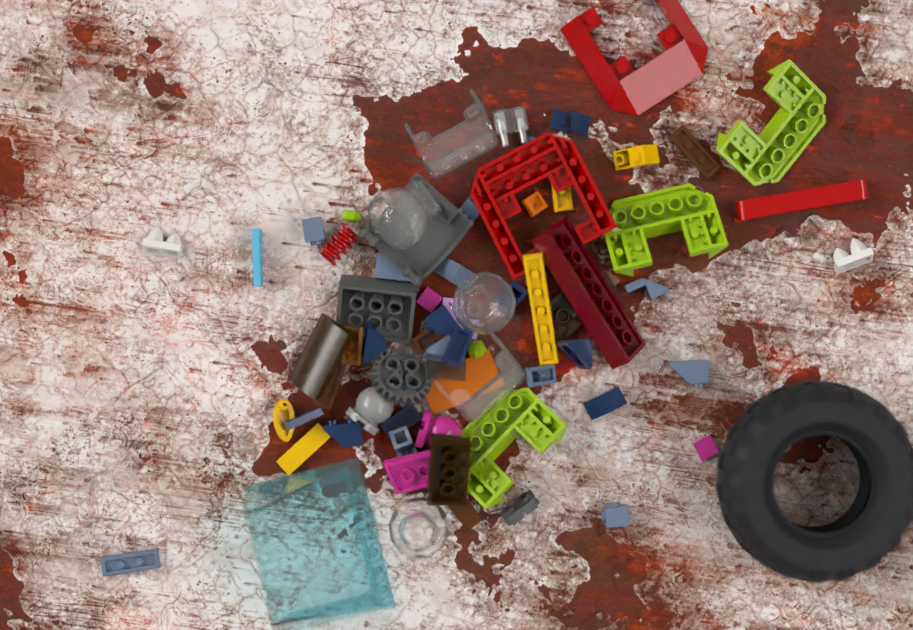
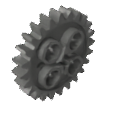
M399 347L398 352L394 348L391 349L390 353L385 350L383 355L379 354L378 358L375 359L374 366L371 368L372 374L370 378L374 379L372 386H377L375 392L381 391L380 397L387 396V402L393 399L394 405H397L398 401L401 402L402 406L406 402L410 406L414 401L419 403L420 399H424L426 394L429 393L433 383L431 381L433 374H429L431 367H426L428 361L422 362V355L417 358L416 351L410 354L409 348L405 352L402 351L401 347Z

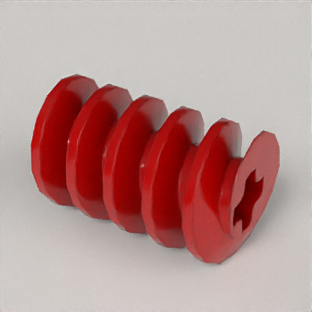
M344 223L341 224L344 230L336 229L338 236L331 234L333 241H325L327 247L320 246L322 253H319L333 266L336 265L334 259H342L339 253L346 255L345 247L351 249L350 242L356 244L355 236L359 237Z

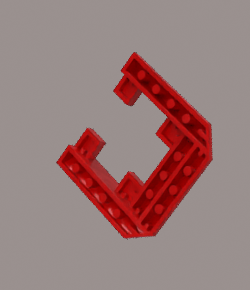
M654 0L670 24L668 28L656 35L665 52L635 71L625 55L609 65L589 34L603 24L594 7L575 17L560 29L611 110L638 116L703 74L708 47L678 0Z
M546 132L478 168L470 195L513 280L525 275L523 255L538 253V251L534 248L523 254L507 220L523 212L515 195L549 178L557 194L573 185L575 186L591 218L574 227L583 245L617 227L573 140Z

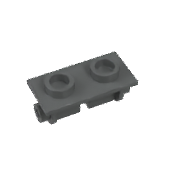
M529 490L522 493L512 504L505 506L500 514L509 526L515 525L524 518V515L521 513L523 510L528 515L538 508L540 502L532 491Z

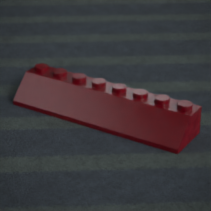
M565 216L541 231L531 242L538 253L542 252L545 265L561 287L576 314L585 325L586 330L602 352L605 360L612 369L629 363L646 343Z

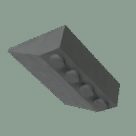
M342 274L339 283L336 321L353 331V337L364 339L367 321H371L387 341L411 344L418 285L415 287L411 282Z

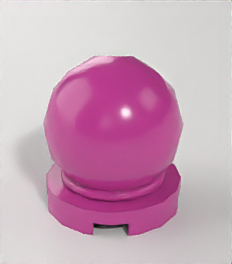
M425 410L420 426L424 429H419L415 446L422 448L423 444H427L430 447V433L451 434L462 437L461 427L455 419L449 416L434 418L433 416L431 417V411Z

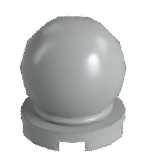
M372 386L362 391L356 399V407L352 408L349 406L346 412L353 421L357 422L359 419L364 423V429L374 436L380 431L377 427L378 424L385 422L391 416L394 403L393 399L387 402V396L381 398L382 392H375L377 386Z

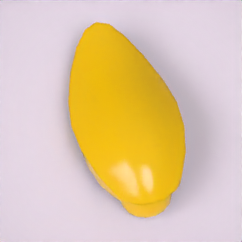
M280 399L275 404L273 410V423L279 438L284 442H288L292 437L294 428L285 430L282 423L295 418L290 402L286 399Z

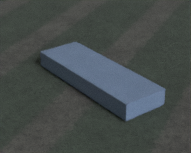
M158 548L100 557L103 577L161 567Z

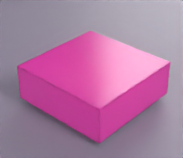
M427 287L416 302L432 313L443 298Z
M710 435L692 443L702 461L719 452Z

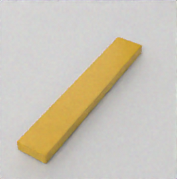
M542 252L523 255L539 364L540 366L558 364L559 358Z

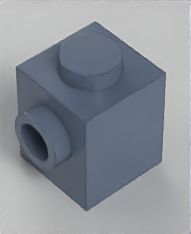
M322 217L302 219L305 242L310 243L311 246L322 244V241L326 240Z
M619 502L608 503V506H604V511H601V522L605 523L607 528L630 526L628 506L620 505Z

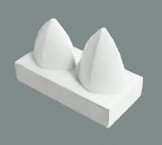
M157 226L149 233L147 238H143V253L176 259L182 258V243L177 233L172 234L164 242L162 232Z
M852 238L851 255L840 248H836L833 257L836 274L872 262L874 253L871 247L867 248L861 241Z

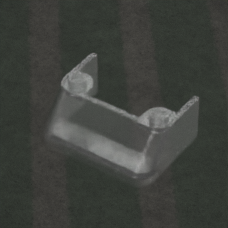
M470 89L469 92L474 104L464 110L465 121L433 138L426 131L414 135L408 123L404 125L431 177L443 176L490 151L498 143V138L488 115L473 89Z
M493 332L490 336L502 349L495 357V365L500 370V373L473 396H470L463 389H456L449 394L437 379L433 382L454 408L470 422L477 421L519 386L526 377L525 370Z

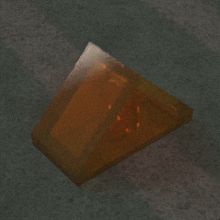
M345 326L353 331L354 335L342 356L341 364L360 366L363 349V327Z

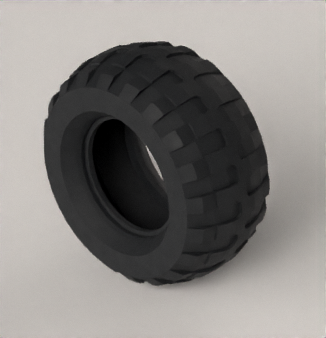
M803 381L774 389L758 401L753 402L743 411L742 416L729 429L722 451L719 453L716 493L727 527L739 545L751 557L781 576L810 583H822L824 581L846 580L864 570L868 571L878 565L888 552L894 551L902 541L901 537L906 528L913 521V448L905 428L896 420L884 404L863 391L850 386L824 381ZM819 434L833 435L851 450L858 464L860 482L857 496L848 511L829 524L816 527L794 524L782 513L775 498L774 474L778 462L783 454L801 439Z

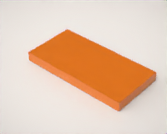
M489 349L486 350L482 357L477 359L469 357L465 359L459 369L449 366L433 373L431 380L433 383L429 393L426 394V398L433 414L436 415L503 385L504 383Z

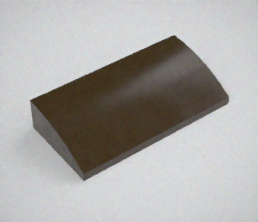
M603 275L612 291L616 292V287ZM560 288L549 299L555 336L559 340H565L583 322Z
M321 313L289 380L312 399H320L354 332L326 314Z
M430 433L426 490L428 506L466 505L471 439L451 434Z

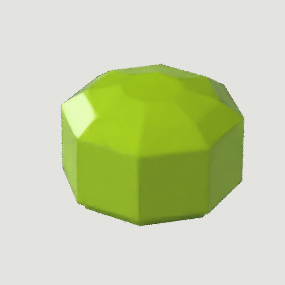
M343 210V220L351 223L360 221V212Z
M474 340L470 342L467 351L470 358L477 359L485 354L486 348L483 341Z

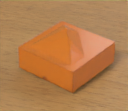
M539 191L521 201L531 217L548 207Z

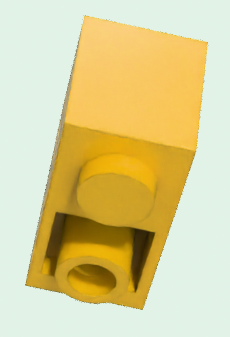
M657 144L640 145L613 152L616 171L660 163Z

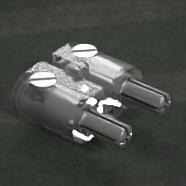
M524 106L514 107L509 110H498L492 113L496 135L501 136L503 147L509 146L507 135L514 132L520 133L522 144L528 142L526 131L529 130Z

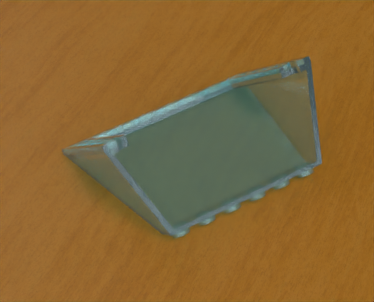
M359 457L247 485L244 513L274 628L277 630H302L396 606Z

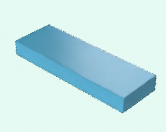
M255 228L252 229L254 287H262V230Z

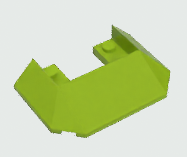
M787 60L767 71L772 78L763 90L781 108L762 132L757 136L743 121L738 120L727 135L720 132L718 134L716 151L753 186L779 182L826 123V115L824 114L826 95L791 60Z
M690 183L615 200L609 210L617 227L604 236L613 269L616 273L634 277V269L652 266V259L646 239L683 231L690 257L707 253L708 259L728 247L727 238L713 195L696 189V186Z
M529 388L502 389L462 430V437L471 439L467 491L486 510L505 501L502 495L514 484L494 460L520 434L542 455L555 441L560 445L568 427Z

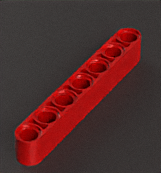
M859 180L748 199L735 203L738 220L742 221L869 199L866 180Z

